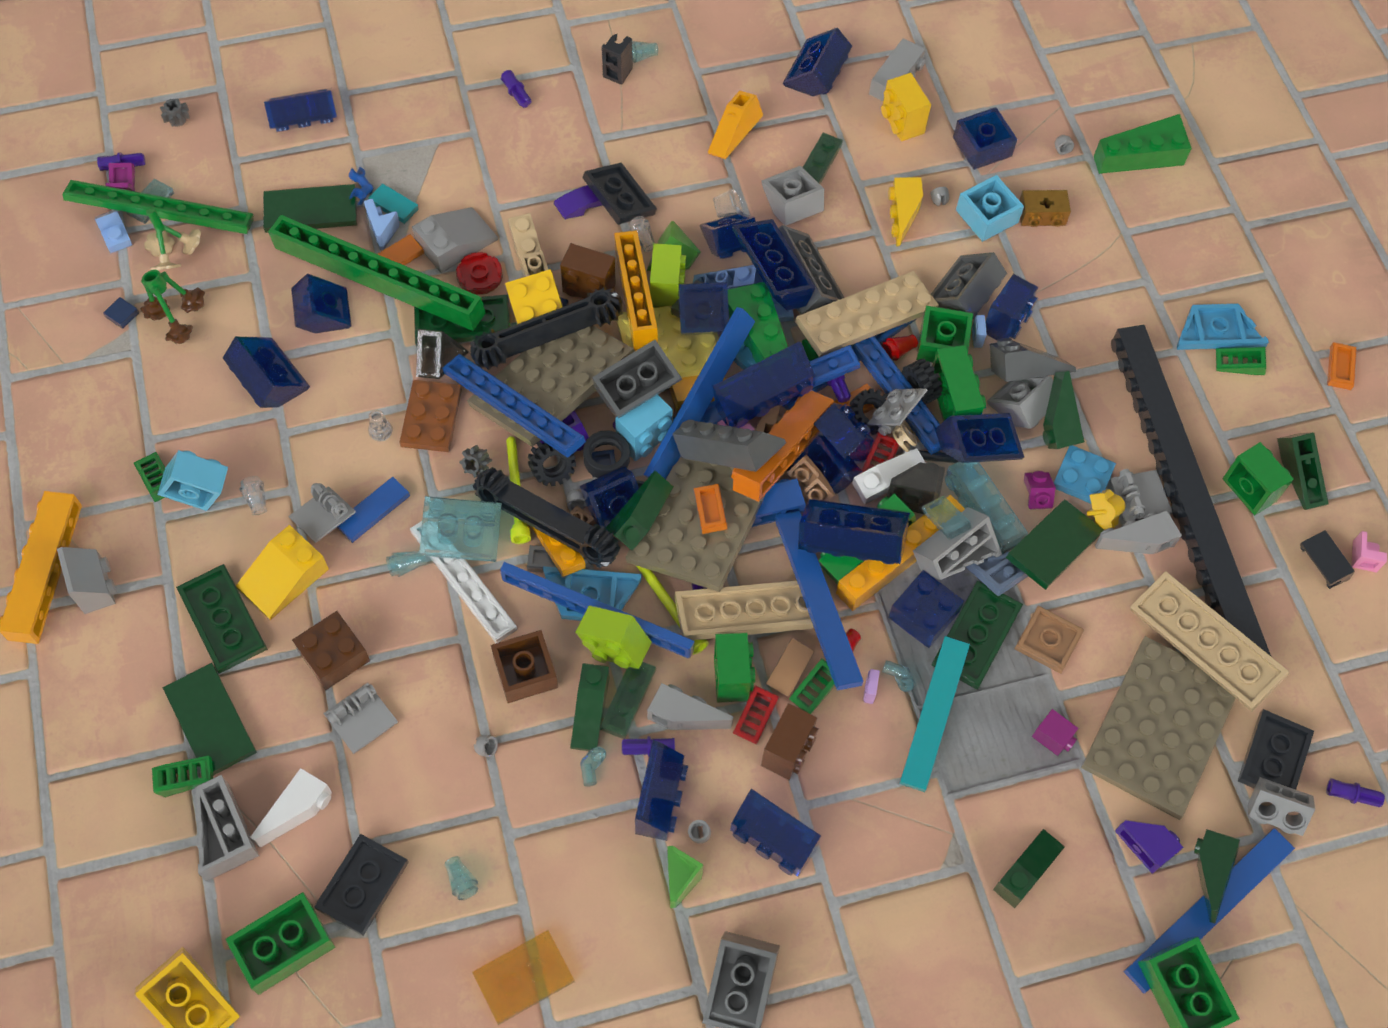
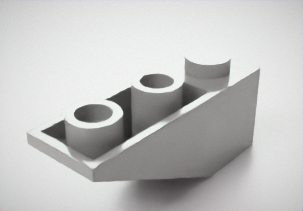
M1168 511L1161 513L1152 512L1137 522L1130 520L1118 529L1109 528L1100 533L1095 547L1096 549L1155 554L1174 547L1182 535Z
M661 683L647 710L648 720L669 730L731 729L734 718L728 710L722 707L714 708L706 704V701L701 697L695 695L692 697L688 696L679 687L671 684L667 686Z

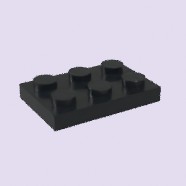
M622 162L584 171L583 180L617 225L655 215L656 206Z
M1263 709L1259 714L1237 781L1255 789L1261 777L1296 790L1314 730Z
M360 834L314 908L364 936L408 865V859Z

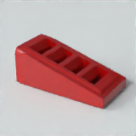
M878 432L861 473L875 466L871 464L872 460L881 464L895 457L900 446L895 438L887 435L883 436ZM880 444L892 449L891 453L878 448V445ZM875 452L889 457L888 460L875 456Z
M755 685L733 734L757 745L779 696ZM756 697L770 702L769 706L767 707L756 702ZM752 706H754L765 711L766 713L764 716H762L754 711H751L750 709ZM747 715L760 720V726L746 720ZM743 724L757 730L756 734L753 735L742 730Z

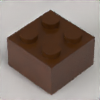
M570 243L560 264L562 292L572 297L577 296L585 299L587 298V293H593L595 289L601 290L603 287H606L607 290L614 289L616 284L615 257Z
M335 611L292 639L297 651L325 690L370 662L366 649L338 611Z
M542 630L490 645L507 703L558 688L557 676Z
M788 703L764 748L761 766L788 780L791 779L793 773L798 775L804 764L807 751L810 752L816 740L819 728L815 727L818 717Z

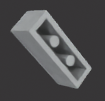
M903 38L872 78L869 95L883 101L887 80L908 73H912L915 78L917 70L921 71L926 62V59H924L925 48Z

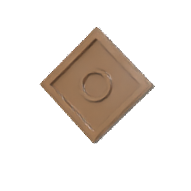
M1038 605L1014 649L1061 674L1084 629Z

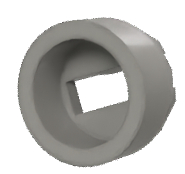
M1060 135L1055 140V148L1059 154L1065 155L1073 150L1074 143L1069 136Z
M938 187L930 192L932 201L937 206H940L941 202L945 205L949 201L947 187Z
M573 489L568 492L566 502L569 510H573L576 506L581 509L586 507V496L581 490Z
M480 735L476 738L477 741L474 744L475 752L480 756L492 757L497 750L496 738L490 735Z
M695 820L688 828V835L695 843H705L711 836V828L705 821ZM702 826L704 837L700 839L698 827Z

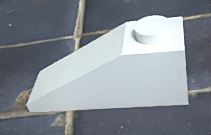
M916 448L854 477L852 484L865 505L923 474L929 468Z
M300 768L250 838L261 848L314 817L320 809L323 810L330 802L332 791L329 786Z

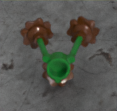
M158 270L146 272L141 280L148 295L144 306L140 308L141 312L144 313V318H150L155 321L167 316L171 329L166 334L165 340L172 341L175 344L184 343L190 339L193 327L192 325L179 324L178 320L174 319L170 312L171 308L167 305V300L163 299L161 294L166 291L167 283L170 284L182 297L181 309L189 313L204 307L203 297L205 292L199 287L194 290L183 289L165 271L162 273Z

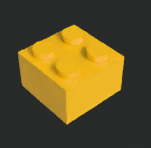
M912 73L887 80L881 112L883 117L887 118L891 124L893 133L897 134L901 142L925 134L931 103Z
M551 269L505 283L517 324L563 307Z

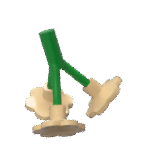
M154 208L149 209L146 214L153 224L156 233H149L147 235V241L144 243L146 250L151 251L152 255L159 257L160 263L155 267H151L150 270L181 267V264H174L169 261V254H171L175 242L166 232L178 237V240L184 243L183 254L191 255L200 242L201 230L193 229L189 235L184 232L179 233L163 225Z

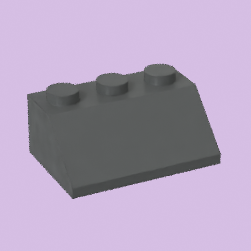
M994 252L962 255L956 260L931 295L939 304V308L973 313L974 319L982 306L988 302L994 290L1000 286L1007 272Z
M653 340L592 377L596 391L606 406L618 418L682 380L656 340Z

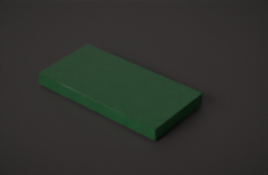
M355 184L263 191V228L265 233H268L280 215L315 229L357 226L356 197L349 199L352 190L356 188Z
M508 294L481 297L485 315L474 331L414 307L416 347L475 341V336H481L483 331L489 333L493 329L495 332H499L509 328Z
M1064 499L1008 553L1006 559L1046 590L1100 536L1104 529Z
M224 564L176 587L219 674L268 650Z
M978 580L946 636L970 644L959 680L977 690L1023 606L1022 603L1005 594L997 596L984 583ZM940 649L931 664L933 667L936 665Z
M212 663L162 687L196 758L212 757L213 776L257 753Z

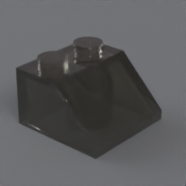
M920 462L891 479L886 497L890 498L895 494L912 512L926 514L937 505L941 494L945 467L938 466L935 463Z

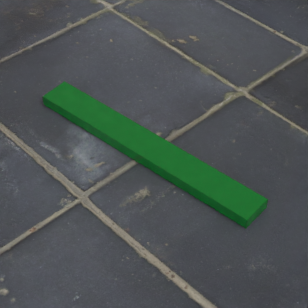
M70 180L62 194L64 201L148 216L146 212L149 209L154 208L162 219L248 234L254 220L253 213Z

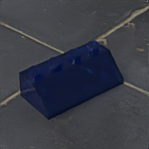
M769 219L733 225V232L773 298L786 310L806 307L815 290V286L774 220Z
M799 341L713 385L716 409L727 426L743 427L756 416L762 417L770 409L778 405L783 406L787 404L793 397L810 392L815 386V374L804 347Z
M809 499L799 522L798 549L806 550L809 553H828L836 557H856L863 561L876 560L882 561L885 564H900L905 549L910 513Z

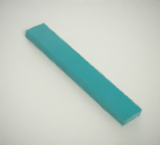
M946 636L943 639L899 784L926 792L970 646L968 643Z

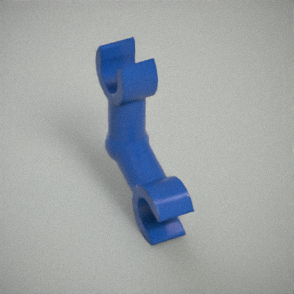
M359 167L357 173L351 168L348 174L349 178L354 182H358L362 188H354L349 199L358 197L360 199L358 205H362L366 196L373 192L374 187L365 178V170L362 167Z

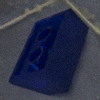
M838 27L806 39L782 84L787 88L813 97L828 93L833 87L832 84L835 78L840 74L843 63L848 59V54L852 48L851 43Z
M332 88L270 98L264 101L270 129L276 128V132L290 130L289 126L298 124V128L312 126L311 122L320 120V124L334 122L333 118L337 117Z
M235 336L222 357L229 366V369L236 375L242 386L260 408H279L307 391L310 387L273 338Z
M1010 413L950 416L935 428L942 452L961 463L1022 460L1025 458Z
M655 740L652 742L635 816V834L667 841L669 833L675 832L677 817L673 816L674 808L681 805L683 791L679 790L680 781H686L689 765H684L685 755Z
M752 788L734 817L730 829L733 832V837L743 844L748 842L756 848L755 851L761 857L767 860L769 858L779 863L778 867L788 875L795 874L798 877L816 852L821 839L820 834Z

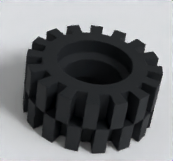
M919 359L903 367L902 374L913 389L928 390L921 398L926 405L940 398L943 390L940 387L942 385L941 381L938 380L939 375L934 372L935 368L933 366L930 367V362H926L925 359Z
M870 388L868 391L865 389L850 401V407L847 408V413H850L847 418L848 421L853 420V423L850 425L852 428L857 426L858 429L856 431L858 433L864 431L863 435L871 433V436L878 433L879 427L877 425L867 424L870 419L864 415L863 406L865 404H872L878 409L886 401L888 396L886 393L881 396L882 391L879 389L875 392L874 388Z
M537 442L538 448L532 447L531 451L533 454L528 455L530 460L528 461V466L539 483L542 482L545 486H548V483L551 486H556L557 481L561 485L564 483L562 481L563 478H566L568 481L571 478L568 473L574 474L575 472L573 468L576 467L574 454L567 458L547 443ZM554 455L560 456V462L555 467L550 469L543 467L547 458Z

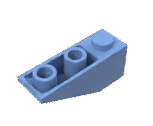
M757 264L694 275L693 283L695 280H699L715 287L716 296L714 299L719 300L720 291L761 282H767L768 284L767 278Z

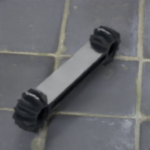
M603 287L601 290L595 289V292L587 293V298L507 329L495 332L492 329L489 333L483 331L481 336L476 335L475 341L470 342V355L481 368L486 367L488 370L493 366L498 368L499 364H505L506 358L595 324L602 327L606 323L610 325L611 321H618V316L623 314L622 299L613 288L609 290L606 287Z
M494 467L482 471L474 480L473 489L476 491L475 495L481 499V502L486 504L487 508L492 507L496 511L501 509L581 553L584 556L583 559H587L590 565L595 564L598 568L602 566L607 567L616 559L615 557L621 549L618 545L619 540L614 538L613 532H608L605 526L601 528L598 524L592 526L511 482L508 479L509 476H505L502 470L497 471Z

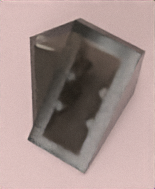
M418 329L416 377L440 379L445 375L442 369L459 354L465 357L469 351L443 331Z

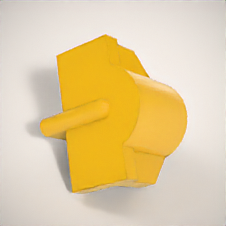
M1106 489L1101 493L1090 494L1092 508L1087 511V516L1094 515L1096 524L1104 530L1114 529L1118 525L1119 516L1125 511L1126 505L1123 498L1114 494L1110 489Z

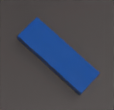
M391 477L353 508L356 513L337 526V528L353 543L410 497V494L394 477Z

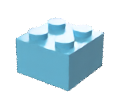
M995 175L960 193L956 211L983 242L1019 223L1024 205L1004 182Z
M659 395L654 396L622 417L615 418L616 432L622 435L628 442L630 457L635 462L641 457L648 456L653 448L662 442L672 424L673 409Z
M178 450L164 470L157 495L207 511L222 492L228 467L221 465L217 460H206L198 457L191 451Z

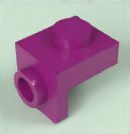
M109 163V183H105V186L135 192L134 164Z
M1035 471L1033 473H1024V484L1029 493V509L1053 508L1056 487L1049 472Z

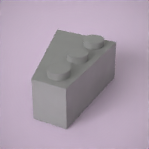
M969 507L913 550L920 570L939 580L964 571L965 567L971 564L979 565L984 563V559L988 557L1002 555L989 516Z
M220 775L195 787L196 821L198 822L197 847L199 848L198 874L207 882L258 857L259 854L253 840L250 838L251 835L230 785L224 777Z

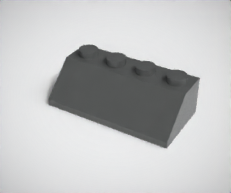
M782 225L763 242L767 249L768 257L776 265V272L784 280L787 286L786 290L794 298L796 309L800 314L844 298L809 234Z
M694 420L683 422L672 433L681 458L755 472L786 444L785 439L765 432Z

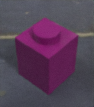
M1051 709L1032 737L1059 756L1063 749L1068 752L1077 741L1074 734L1079 728Z

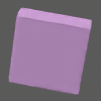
M870 669L868 672L863 697L864 703H874L879 670Z

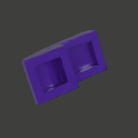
M588 185L568 192L554 201L555 207L564 219L584 216L586 209L603 206Z

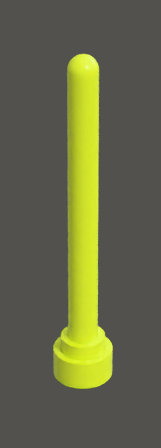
M509 436L506 444L510 481L521 487L516 439L513 436ZM514 517V524L510 530L511 542L524 544L531 540L530 528L516 517Z
M636 566L680 628L676 604L652 570ZM693 640L694 651L692 655L703 651L709 644L708 640Z

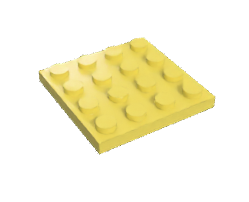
M671 306L653 308L657 324L658 344L681 378L699 375L719 340L713 317L705 313H699L690 323L672 315ZM623 312L622 315L618 316L617 321L621 342L633 348L627 312Z

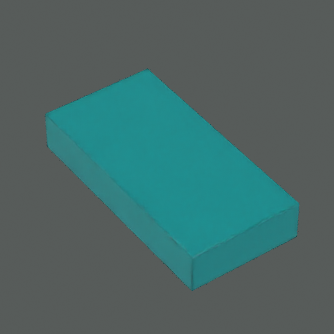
M383 183L368 197V200L373 199L375 207L380 206L383 212L387 214L397 212L398 219L403 224L419 210L418 204Z

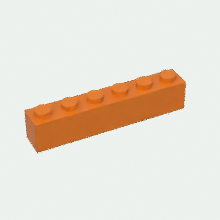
M809 389L802 397H798L795 405L790 410H786L783 418L778 423H775L768 433L785 439L786 444L756 472L734 468L731 475L733 491L759 502L832 419L834 400Z

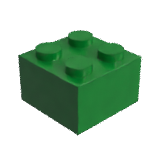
M926 305L921 324L916 360L925 359L926 362L933 363L937 349L965 345L968 352L973 313Z
M1261 442L1238 455L1222 478L1254 516L1276 503L1294 480L1289 471L1276 460L1273 453Z
M747 633L715 634L714 668L717 703L748 701L749 693L754 689L755 667H752L754 655L753 642H748Z

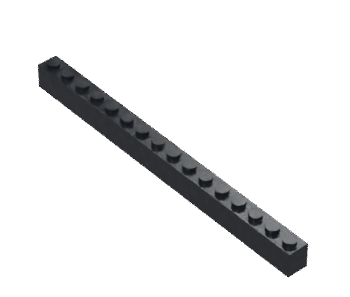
M1145 324L1119 328L1111 340V348L1117 355L1119 370L1123 372L1126 379V389L1133 398L1134 411L1140 417L1141 430L1143 433H1146L1149 451L1154 455L1157 473L1161 475L1164 482L1165 494L1170 498L1172 514L1180 525L1181 538L1187 544L1189 560L1194 563L1197 571L1196 578L1198 584L1202 585L1204 590L1205 603L1271 656Z

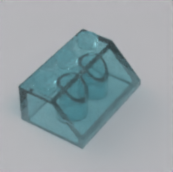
M425 496L419 555L496 562L502 503Z

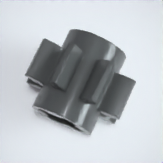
M178 98L169 99L164 103V106L160 107L164 123L170 121L172 127L184 125L186 119H190L186 102L181 104Z
M478 445L464 450L462 454L465 458L459 461L465 470L464 473L473 474L474 478H476L482 471L489 469L487 464L492 459L487 453L488 450L479 449Z

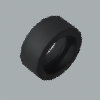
M610 430L592 434L586 440L583 447L584 466L591 475L599 479L608 480L621 476L627 470L630 463L628 442L622 435ZM602 445H611L621 451V458L612 465H601L593 460L592 452Z

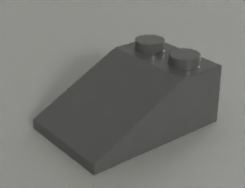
M1011 338L998 339L997 343L990 344L991 372L1006 382L1055 375V372L1058 371L1076 372L1075 366L1060 357L1015 342Z
M727 931L724 932L720 941L703 1024L718 1028H761L780 945Z

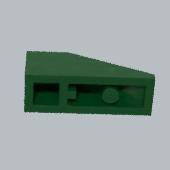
M1058 371L1054 375L1043 423V440L1048 449H1061L1085 442L1070 371Z
M1297 433L1277 438L1282 464L1294 479L1291 483L1303 509L1307 510L1328 505L1315 433Z
M654 470L607 525L606 529L611 533L613 532L617 539L633 551L649 532L674 486Z
M582 664L570 749L597 752L610 679L609 667Z
M1043 829L993 890L1013 908H1016L1065 846Z
M1206 829L1204 838L1198 837L1194 853L1198 854L1197 867L1209 922L1215 924L1238 854L1240 840Z

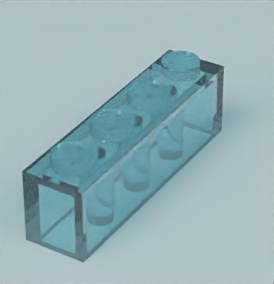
M974 455L948 467L945 476L947 487L955 492L959 503L965 509L969 507L989 516L1002 554L1012 550L1028 535L1027 530Z

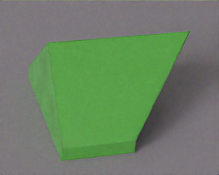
M674 221L670 222L657 243L682 245L681 255H686L685 269H689L701 253ZM652 258L646 271H651Z
M667 846L670 908H676L702 879L703 864L678 848Z

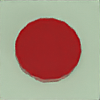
M471 253L465 256L456 268L457 282L465 291L476 295L487 294L494 291L500 285L503 278L502 265L496 257L489 256L488 253Z

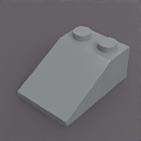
M472 207L431 215L412 226L415 240L420 244L424 254L440 273L460 263L465 256L476 253L498 240V236Z

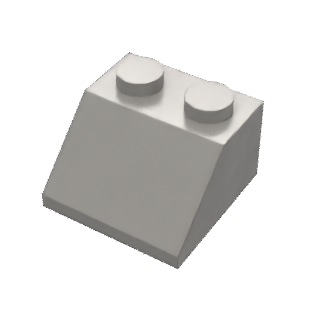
M801 166L762 180V186L773 214L785 226L824 211V188Z
M1051 376L1009 381L987 402L1013 426L1031 429L1038 425L1039 421L1046 414L1053 379Z
M57 548L68 594L84 614L116 604L113 594H116L117 590L113 580L108 578L107 572H110L111 568L106 557L102 558L96 549Z

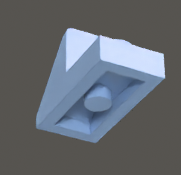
M373 199L364 201L366 213L378 247L382 250L400 225L397 212L383 215L380 206L375 207Z
M112 210L95 217V221L110 253L132 246L118 210Z

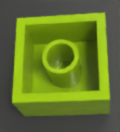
M653 244L650 276V295L653 308L672 306L684 293L686 255H681L682 245Z
M588 606L576 630V634L582 640V644L590 650L595 660L601 663L613 662L625 669L628 667L639 669L652 643L634 616L594 606Z

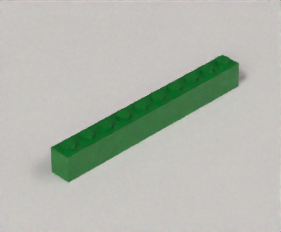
M283 215L279 216L268 231L275 249L474 331L485 315L482 298L478 295Z

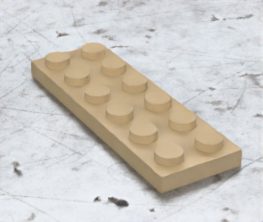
M912 271L796 317L795 323L817 355L821 357L920 318L924 315L926 305L938 307L939 304L916 273Z
M1166 571L1130 606L1133 613L1251 712L1289 675V671Z
M797 581L722 587L720 592L712 589L675 592L674 598L681 634L691 640L715 638V634L747 633V635L814 629Z

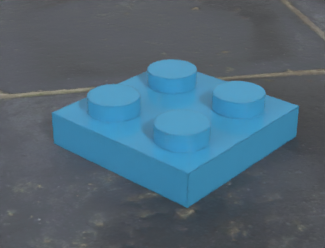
M1069 446L1054 480L1056 490L1091 504L1089 495L1101 493L1106 489L1116 463L1076 446Z

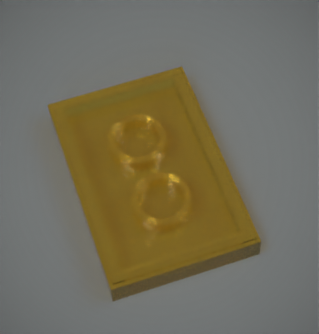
M549 930L472 972L498 1025L575 982Z

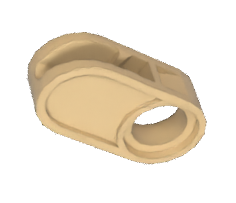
M905 420L901 425H896L892 430L893 437L904 451L909 452L910 445H917L916 434Z

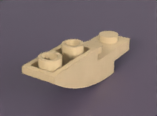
M531 214L508 218V224L523 276L526 277L548 270Z

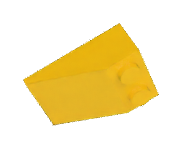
M288 525L269 541L237 583L236 587L271 620L328 571L329 568L323 555L291 525Z
M181 947L135 988V995L165 1028H228L240 1017L238 1012L184 947Z

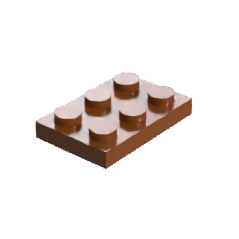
M413 380L399 442L401 447L449 452L462 391L461 385Z

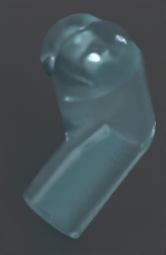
M886 660L882 672L894 676L898 687L903 692L913 690L915 682L909 668Z
M602 747L592 748L580 762L584 786L597 784L595 770L606 758V751Z

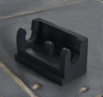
M614 34L606 45H602V71L604 78L622 85L633 69L632 38L626 36L622 43L617 44L615 43L617 34Z
M1326 530L1301 542L1300 549L1303 552L1306 551L1326 579V585L1329 589L1350 580L1355 570Z

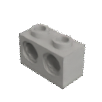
M1261 777L1248 802V816L1256 822L1270 824L1280 828L1285 833H1295L1301 836L1304 835L1315 811L1314 796ZM1270 802L1272 805L1264 806L1261 803ZM1294 811V812H1298L1299 814H1298V815H1289L1288 813Z

